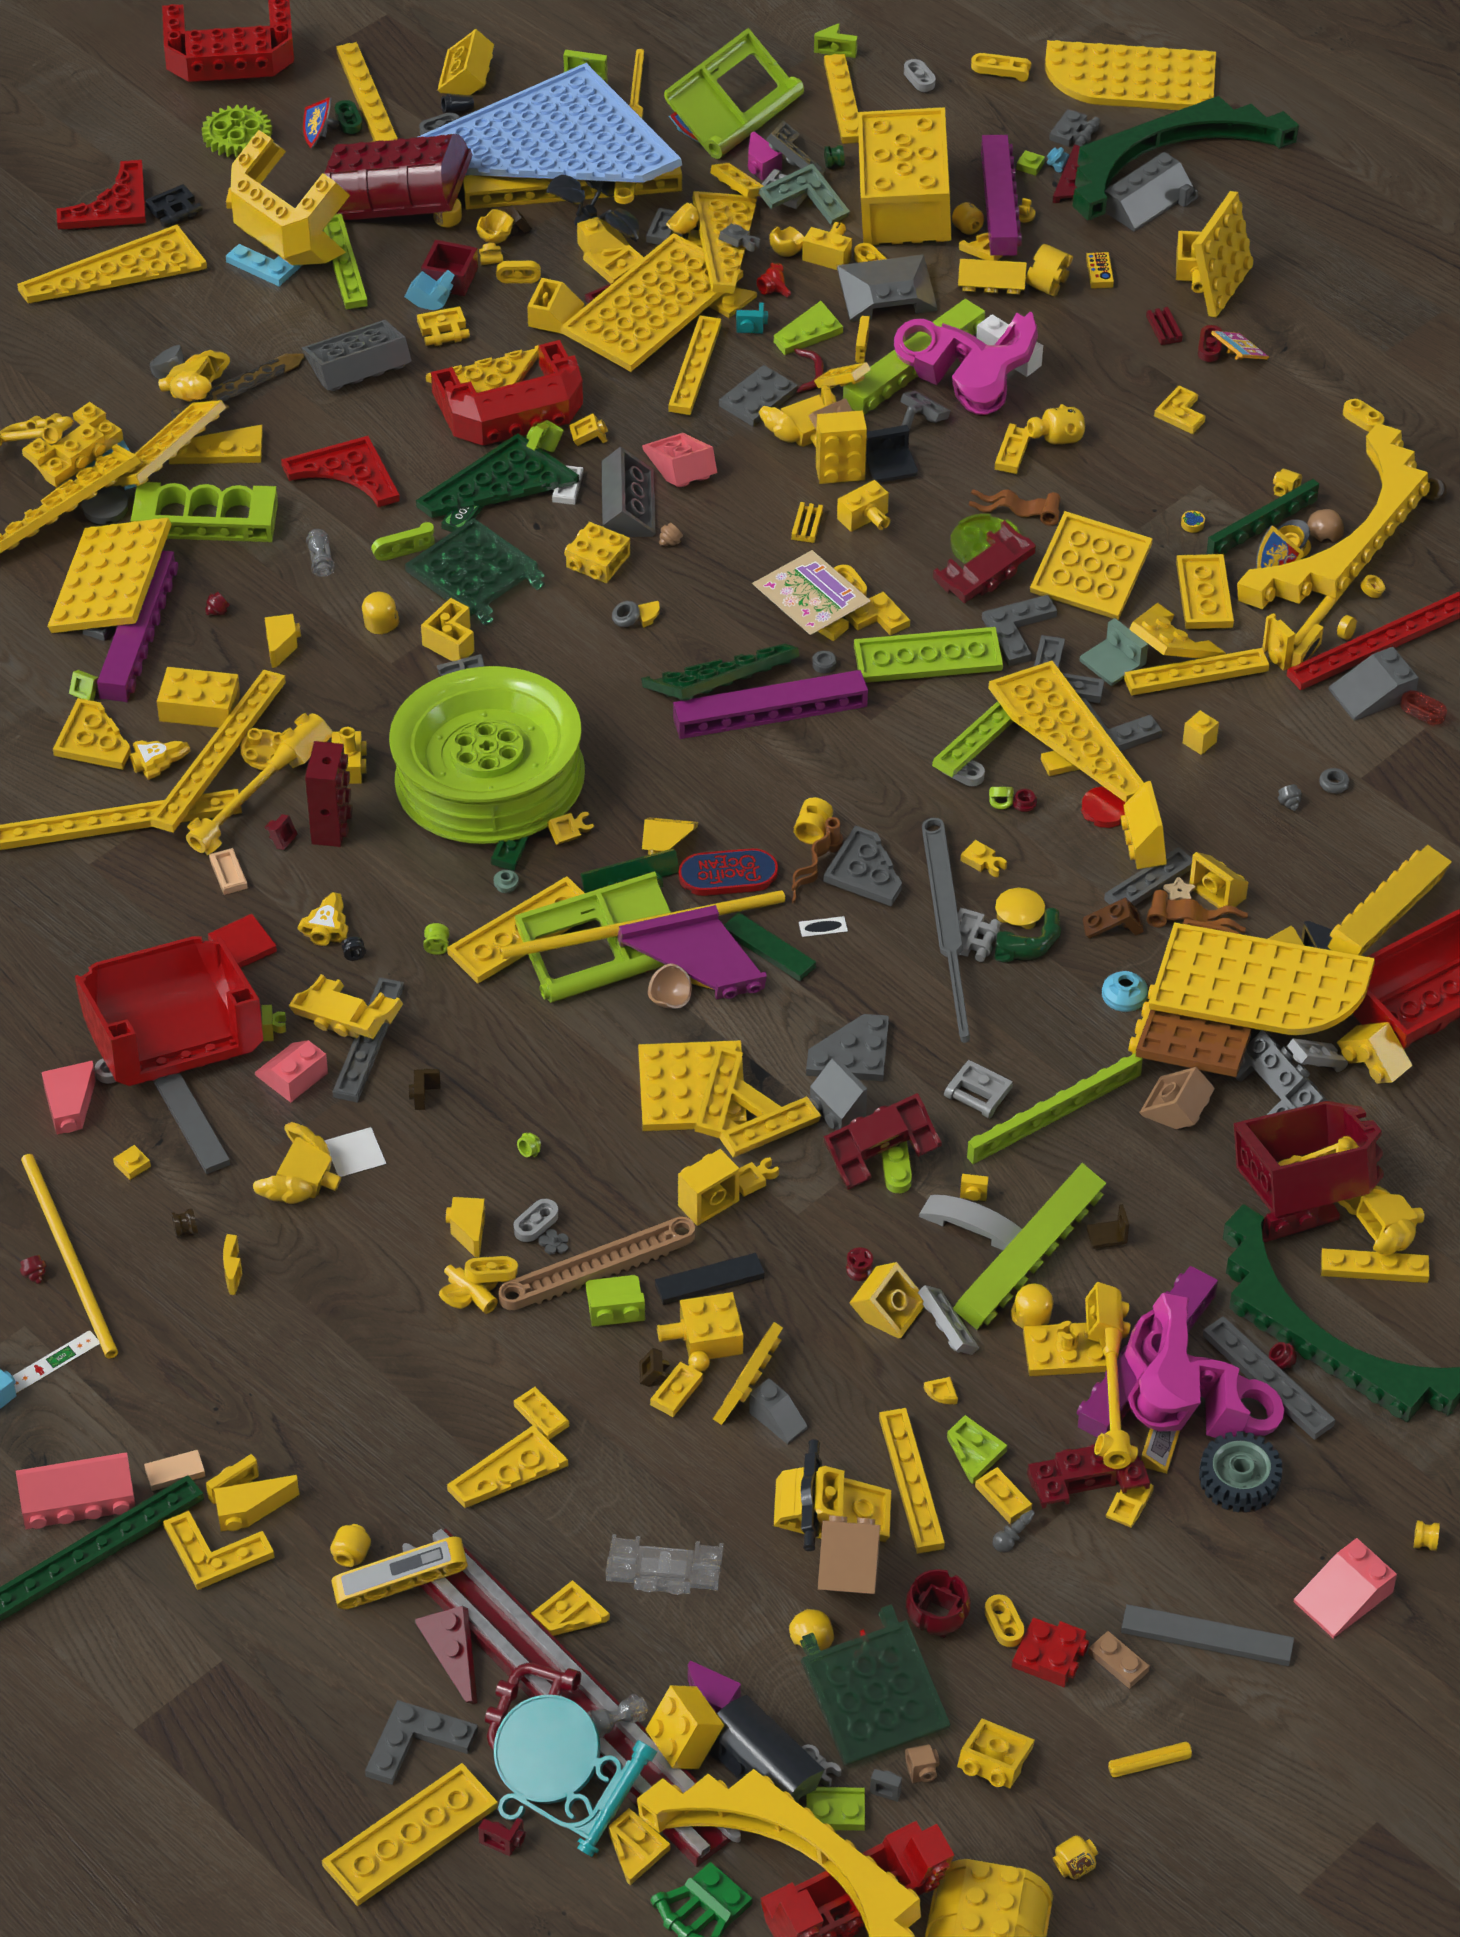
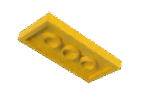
M1177 555L1176 566L1186 629L1233 628L1234 619L1224 555Z

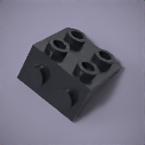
M907 425L867 432L866 464L872 479L878 483L914 477L918 474V469L909 449V428Z

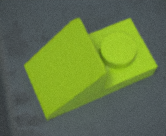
M835 24L815 33L814 53L828 55L845 54V57L856 58L857 36L840 34V24Z

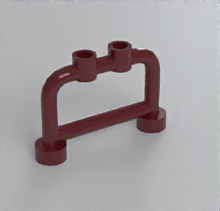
M524 1663L512 1671L508 1681L500 1680L495 1692L496 1696L501 1698L497 1708L490 1706L485 1715V1722L490 1724L487 1740L491 1749L494 1751L496 1733L501 1722L508 1714L511 1702L518 1695V1685L523 1676L531 1674L553 1681L548 1695L560 1696L562 1690L573 1694L576 1693L581 1683V1672L571 1668L561 1672L535 1663Z

